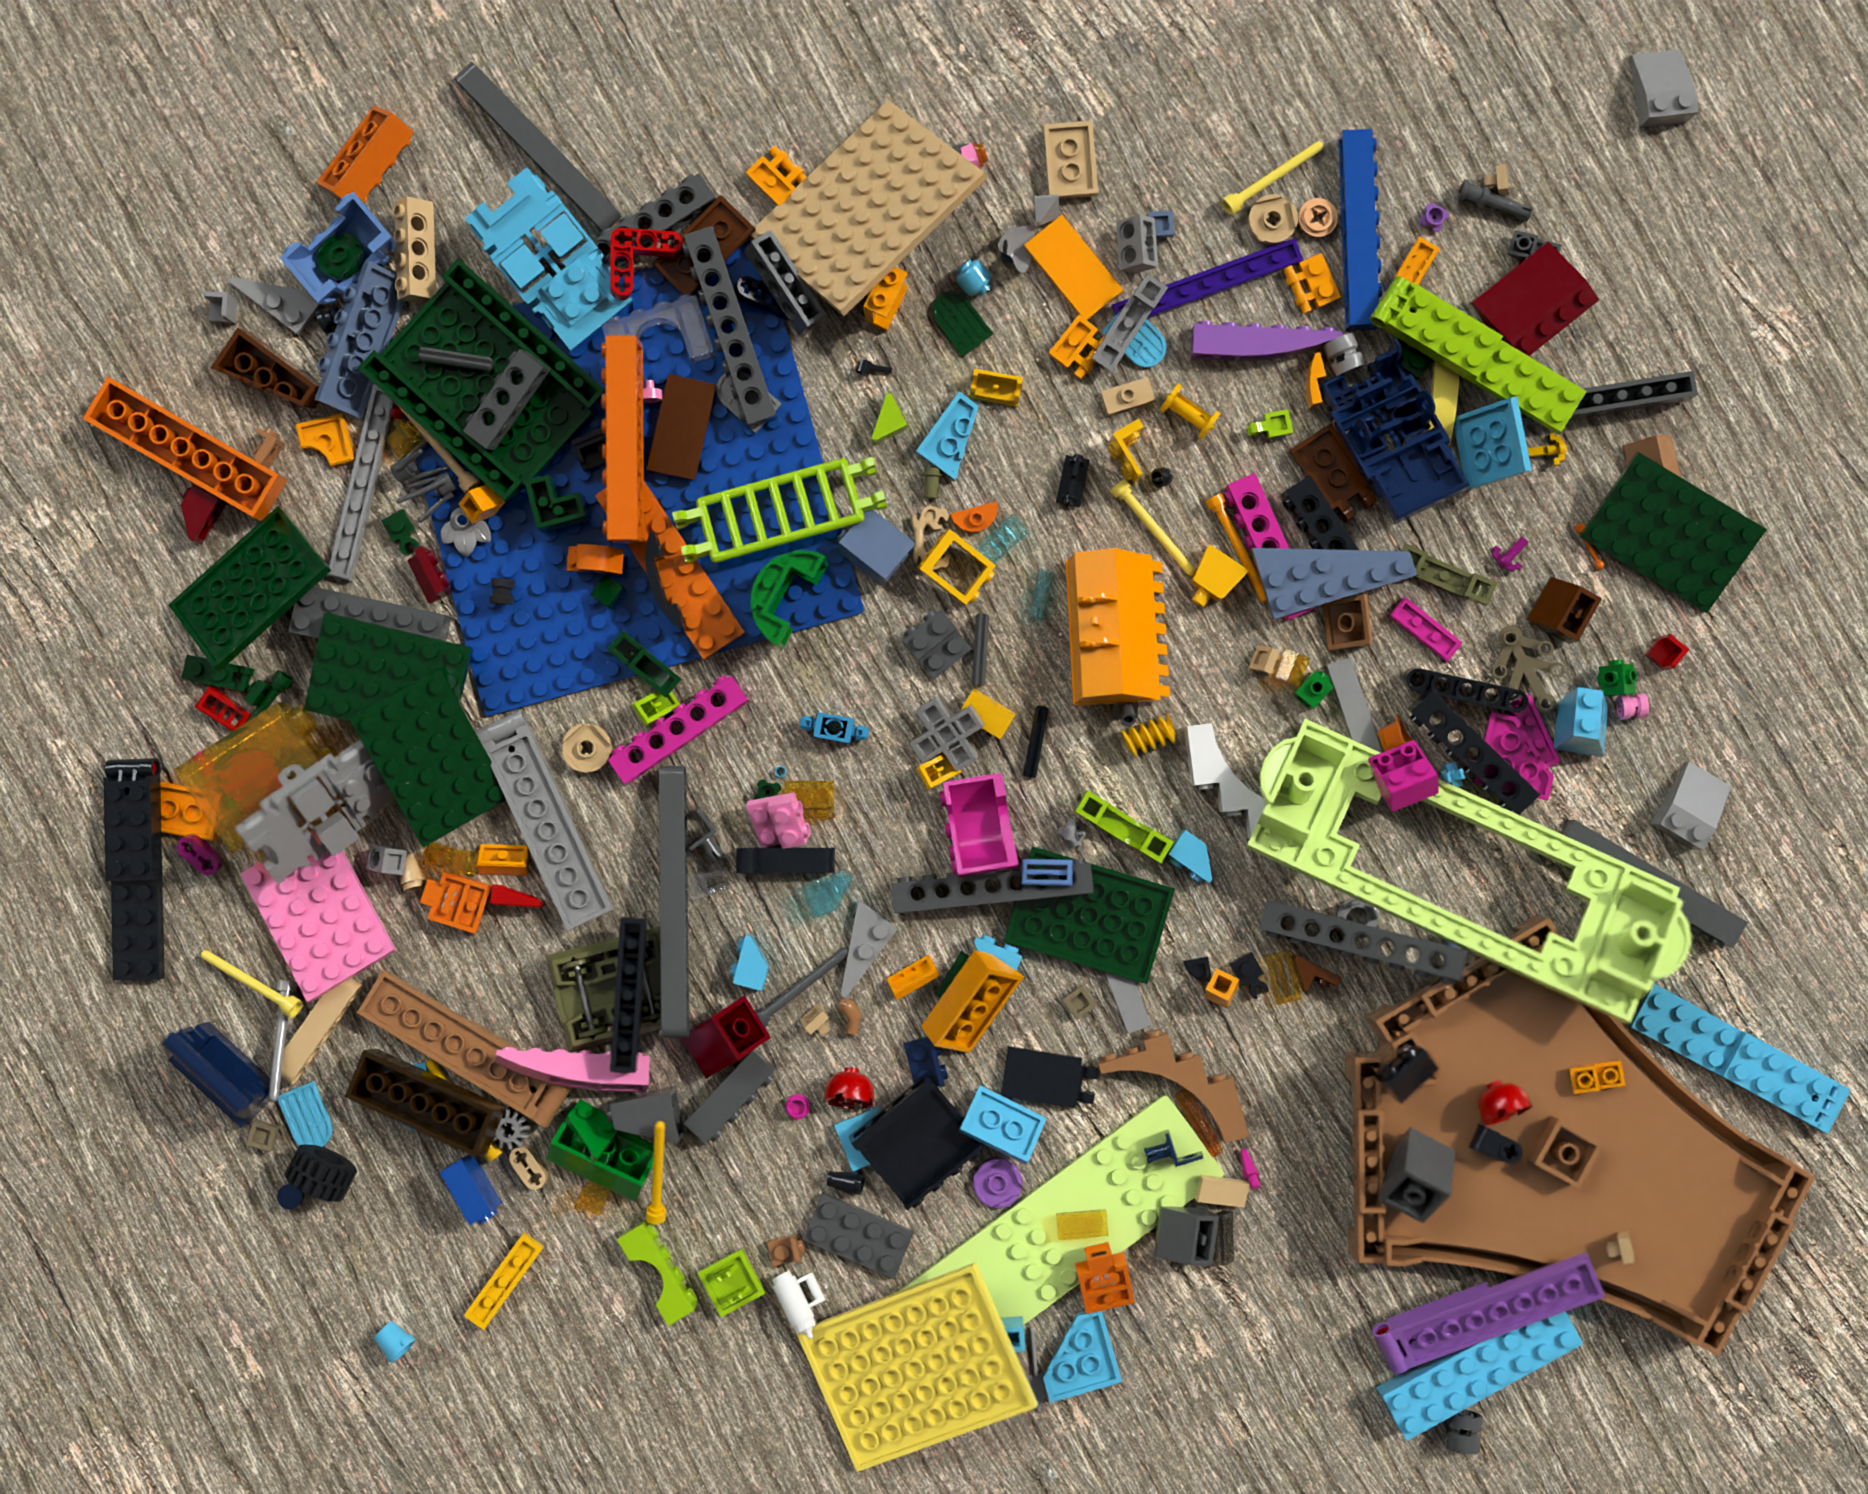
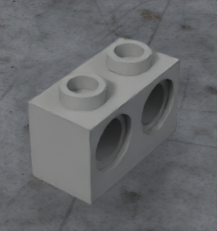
M1139 214L1117 221L1116 237L1118 240L1120 270L1137 274L1157 268L1155 218Z

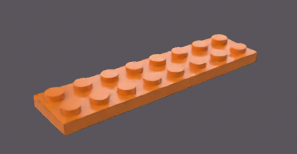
M644 481V544L627 545L647 574L646 545L648 536L651 532H655L658 535L665 559L656 561V565L669 605L677 603L680 606L687 628L684 631L703 660H706L745 634V631L699 562L696 560L686 564L681 546L687 544ZM607 487L594 495L602 508L603 495H607Z

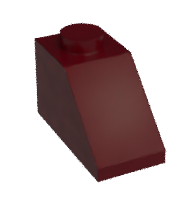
M195 484L185 491L181 509L189 539L203 544L227 502Z

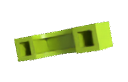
M1089 790L1085 791L1073 811L1157 863H1162L1174 843L1152 828L1126 815Z
M645 1219L622 1233L617 1238V1241L629 1261H646L655 1266L660 1272L663 1280V1292L655 1305L666 1324L670 1326L695 1310L697 1297L691 1288L687 1289L683 1282L685 1278L681 1269L678 1266L674 1267L670 1258H672V1255L665 1244L661 1245L657 1238L659 1233L654 1224H649Z

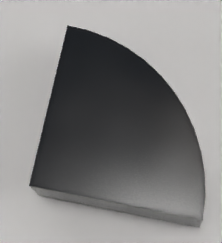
M1207 956L1183 960L1184 967L1191 976L1201 981L1210 982L1212 976Z

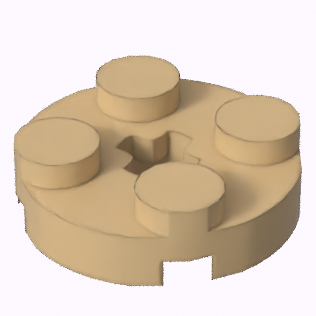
M1277 194L1265 195L1259 198L1252 206L1248 216V228L1259 244L1277 245L1287 241L1294 233L1298 223V213L1294 204L1283 199V196ZM1270 214H1273L1274 218H1279L1275 226L1267 222Z
M579 724L572 727L563 739V758L572 769L584 773L596 772L609 762L608 759L611 757L613 746L610 736L603 728L593 724ZM584 742L593 744L591 748L593 752L591 754H583L581 752Z

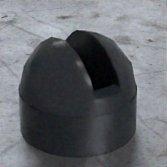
M1161 467L1152 471L1151 478L1155 487H1166L1172 482L1173 475L1170 474L1171 471L1168 468Z

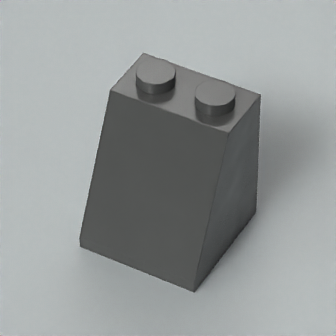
M676 1086L617 1097L609 1104L610 1108L607 1109L609 1123H613L615 1130L654 1138L655 1123L662 1121L665 1124L664 1141L677 1143L685 1135Z
M1410 1127L1396 1143L1378 1200L1424 1223L1451 1195L1455 1150Z

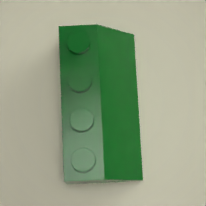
M566 1116L550 1143L546 1160L636 1202L653 1168L654 1144L631 1133L619 1131L598 1161L594 1163L590 1159L591 1154L586 1146L580 1144L576 1133L566 1123Z

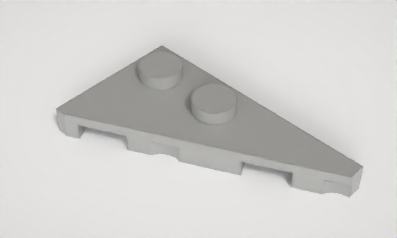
M232 277L229 281L298 335L303 332L314 318L316 311H319L324 305L317 303L308 291Z
M861 900L857 904L841 995L844 998L848 996L898 929Z

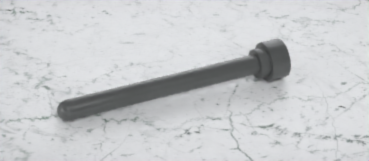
M847 947L840 949L765 1009L754 1010L764 1027L769 1025L768 1022L771 1020L770 1017L848 957L849 949Z

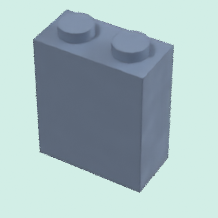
M870 510L864 512L863 522L854 524L849 531L845 528L837 538L839 543L836 551L883 587L910 555L916 543L876 511Z

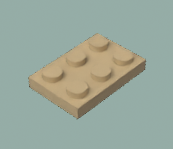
M1093 121L1044 124L1043 132L1049 195L1059 194V199L1098 196Z

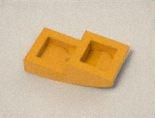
M1320 352L1315 353L1311 358L1307 370L1306 400L1308 409L1316 408L1322 403L1318 382H1321L1326 377Z

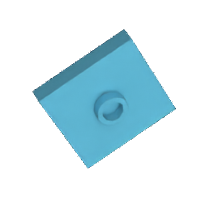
M881 1105L834 1124L852 1171L868 1166L870 1163L859 1150L857 1151L853 1147L849 1136L882 1110Z

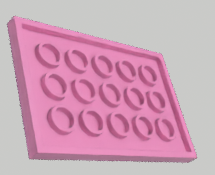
M310 831V833L313 835L315 840L320 845L321 842L319 841V839L316 837L313 831ZM341 851L336 856H332L328 852L317 861L311 855L307 858L311 864L309 867H299L286 876L285 880L279 885L265 869L261 861L240 873L307 1002L316 1000L397 951L344 851Z

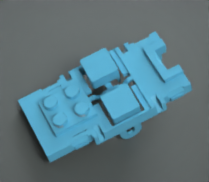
M526 167L507 182L515 194L495 211H492L482 202L464 219L471 226V231L479 241L482 240L485 244L482 247L484 252L488 253L489 258L526 304L532 308L534 314L540 312L543 315L541 318L549 328H553L570 351H572L634 300L631 296L626 300H617L612 296L610 292V266L608 264L605 265L602 261L606 258L555 192L551 190L548 193L545 189L546 185L538 175H534ZM533 229H536L538 232L541 230L542 237L548 243L546 247L542 248L531 234ZM582 233L588 241L562 262L566 267L560 270L549 254L554 250L559 258H563L578 245L582 244L584 241ZM525 236L538 249L539 252L536 255H533L529 248L523 245L525 242L522 239ZM545 258L557 275L552 277L548 273L523 293L521 289H526L530 283L545 272L544 267L540 263ZM619 282L620 292H624L625 289Z

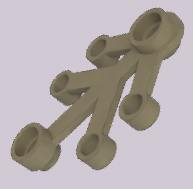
M1513 625L1502 628L1498 634V641L1502 649L1497 664L1492 668V674L1498 679H1502L1507 675L1506 664L1511 652H1513L1517 661L1507 687L1518 690L1524 673L1537 696L1535 701L1537 709L1542 713L1552 712L1556 707V699L1553 695L1546 693L1533 668L1549 672L1553 677L1558 678L1564 675L1565 667L1559 662L1550 663L1526 656L1521 646L1536 649L1540 654L1547 656L1553 652V644L1546 640L1541 642L1524 637L1522 631ZM1509 633H1513L1516 636L1515 641L1512 643L1506 640V636ZM1544 643L1550 645V651L1547 653L1541 651V645ZM1556 665L1562 667V672L1558 675L1552 671ZM1499 666L1505 670L1501 676L1495 674V669ZM1516 694L1514 697H1510L1509 700H1516L1519 695ZM1543 699L1551 701V705L1548 708L1542 707L1541 702Z

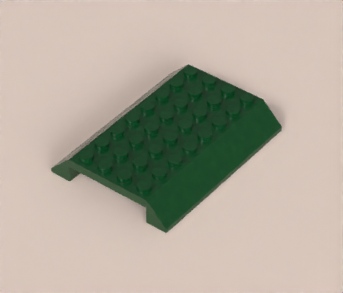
M457 258L442 275L446 281L443 286L380 354L373 350L359 365L358 369L504 501H507L526 488L525 481L536 478L594 415L602 400V394H605L606 390ZM421 347L485 356L492 358L493 367L490 372L422 362L418 355ZM519 349L528 351L551 370L495 450L486 449L463 432L467 426L465 422L472 413H476L480 407L479 402L483 395L491 391L495 385L493 382L500 372H504L509 365L507 363L509 357ZM518 372L515 376L517 385L523 380L521 372ZM507 392L501 397L503 405L507 404L509 400ZM490 413L487 417V422L489 425H492L495 421V416L493 413Z

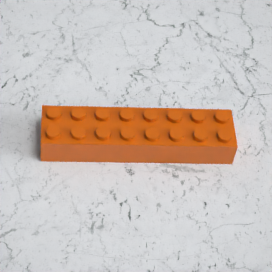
M636 335L606 336V343L601 345L602 358L606 359V368H602V383L606 384V394H602V408L606 409V419H602V432L606 434V444L602 446L603 460L607 461V470L602 472L603 485H607V495H603V510H607V520L603 521V535L607 536V540L614 544H644L643 344Z
M107 376L82 418L260 521L267 516L288 479L109 376Z

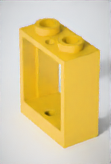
M945 529L916 569L960 604L967 605L968 602L972 604L980 594L978 591L983 583L987 584L995 574L992 570L996 565L952 530ZM952 542L984 566L964 595L931 570Z

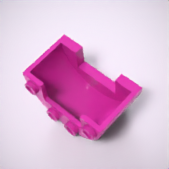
M1002 773L943 782L944 791L939 793L941 805L947 806L949 823L945 824L947 838H952L953 846L948 847L953 876L958 875V878L1019 868Z

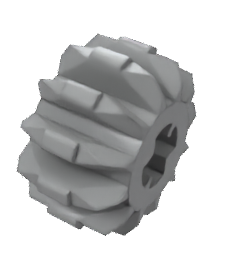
M507 1107L492 1142L499 1139L498 1148L500 1149L506 1144L508 1150H513L515 1145L521 1147L524 1144L522 1139L527 1140L530 1137L526 1131L532 1128L531 1124H524V1121L528 1119L527 1116L524 1115L521 1118L519 1111L516 1110L513 1114L512 1108ZM509 1123L512 1124V1128H511V1129L513 1130V1132H511V1133H508V1132H507V1131H508L507 1125H508Z

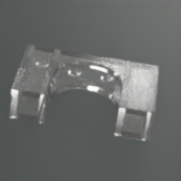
M682 295L675 302H660L655 304L652 309L646 311L644 309L634 310L630 313V316L624 318L620 316L612 317L607 323L601 324L605 339L606 336L636 335L640 339L642 334L654 325H671L682 333L693 364L716 357L696 295Z

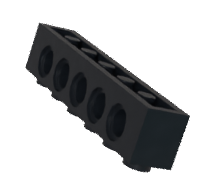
M1430 687L1408 708L1412 713L1409 718L1419 727L1424 724L1430 730L1427 735L1437 745L1442 742L1448 748L1445 752L1455 762L1460 759L1466 765L1463 770L1472 779L1476 776L1484 782L1481 787L1490 796L1496 794L1501 799L1499 804L1504 809L1511 812L1514 811L1520 815L1540 796L1510 764ZM1441 713L1442 721L1439 724H1431L1430 717L1432 714ZM1451 731H1460V737L1457 741H1448V734ZM1469 748H1478V754L1475 758H1466V752ZM1495 765V773L1491 776H1485V767ZM1507 782H1512L1514 784L1512 791L1503 793L1502 786Z
M620 918L610 1072L636 1073L638 1070L648 918Z

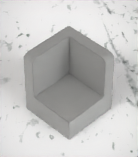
M204 291L203 297L210 301L208 321L220 324H236L238 300L226 292Z

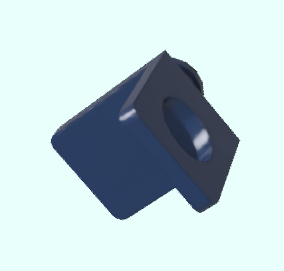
M1169 1129L1165 1130L1167 1139L1165 1143L1144 1148L1148 1164L1170 1157L1173 1159L1175 1167L1203 1159L1202 1151L1178 1158Z

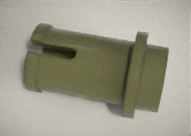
M925 468V473H922V476H924L923 498L939 499V477H942V474L939 473V468Z

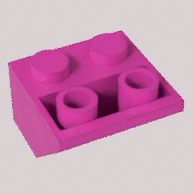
M1414 740L1368 758L1380 794L1392 812L1438 794V774Z

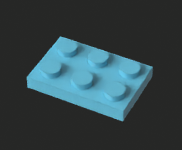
M980 1085L958 1132L1026 1165L1029 1162L1047 1118Z

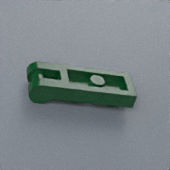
M186 655L181 679L246 692L250 686V678L254 676L255 669L228 664L219 672L213 668L208 659ZM236 673H241L239 683L234 682Z

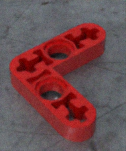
M634 228L615 229L611 233L610 292L612 296L617 300H626L632 295L634 286L633 255L675 257L681 252L682 237L673 231ZM619 237H623L624 245H619ZM632 237H636L635 246H632ZM643 237L650 238L653 241V246L645 248L641 246L639 240ZM658 239H661L660 248H657ZM668 240H673L674 248H669ZM617 259H624L629 266L626 269H619L615 266L614 262ZM620 277H624V292H620L618 287Z

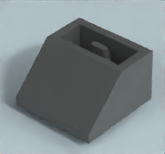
M1160 1206L1154 1256L1186 1265L1212 1266L1219 1216L1204 1207Z

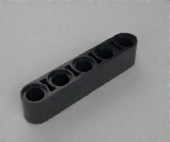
M1412 667L1404 674L1406 686L1415 691L1425 692L1430 687L1438 696L1511 712H1521L1528 705L1527 695L1514 688L1418 667ZM1420 672L1422 674V682L1417 686H1413L1410 682V677L1413 673ZM1438 678H1445L1447 681V686L1442 691L1435 689V681ZM1464 683H1469L1472 688L1468 696H1462L1459 692L1460 686ZM1493 688L1496 691V697L1493 701L1487 702L1484 698L1485 691ZM1518 694L1521 698L1520 704L1516 707H1511L1509 704L1510 697Z

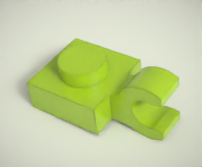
M1288 409L1265 413L1262 415V422L1250 423L1246 427L1248 436H1255L1266 432L1267 439L1293 434Z

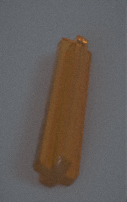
M1187 1089L1178 1091L1174 1098L1211 1157L1218 1156L1223 1151V1148Z

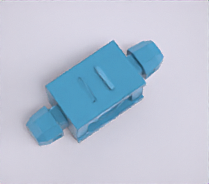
M817 712L816 720L811 716H803L799 727L803 730L811 732V729H813L814 738L851 744L852 737H856L855 740L864 741L868 739L869 735L867 727L860 725L854 727L855 719ZM824 718L828 719L825 722L827 726L831 722L836 721L840 723L841 728H844L841 721L847 722L845 738H839L843 735V731H840L837 735H831L827 728H824L827 735L821 734Z

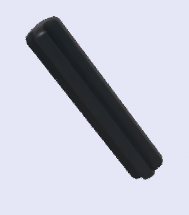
M1036 706L1023 772V775L1028 778H1036L1049 712V708L1045 706Z

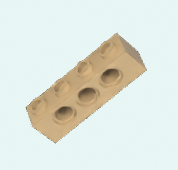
M407 196L394 202L393 216L395 218L393 237L396 243L394 264L397 276L395 289L397 291V300L425 304L436 293L434 208L431 201Z

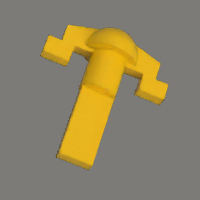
M1550 433L1549 437L1550 442L1555 441L1556 445L1527 448L1529 457L1557 454L1558 458L1553 459L1554 466H1559L1560 462H1564L1567 452V446L1561 436H1555V433Z

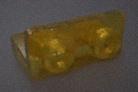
M785 781L784 794L795 792L797 801H801L803 806V818H815L820 821L835 818L834 781Z

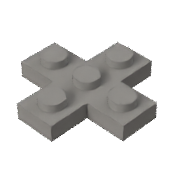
M936 696L915 710L928 729L909 743L922 763L944 752L957 772L977 760L978 755L966 737L984 727L985 723L972 704L951 716L939 697Z

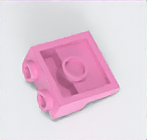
M795 792L747 802L746 808L761 848L780 844L782 849L806 845L807 839L811 835L808 822L804 821L803 806L801 801H797Z

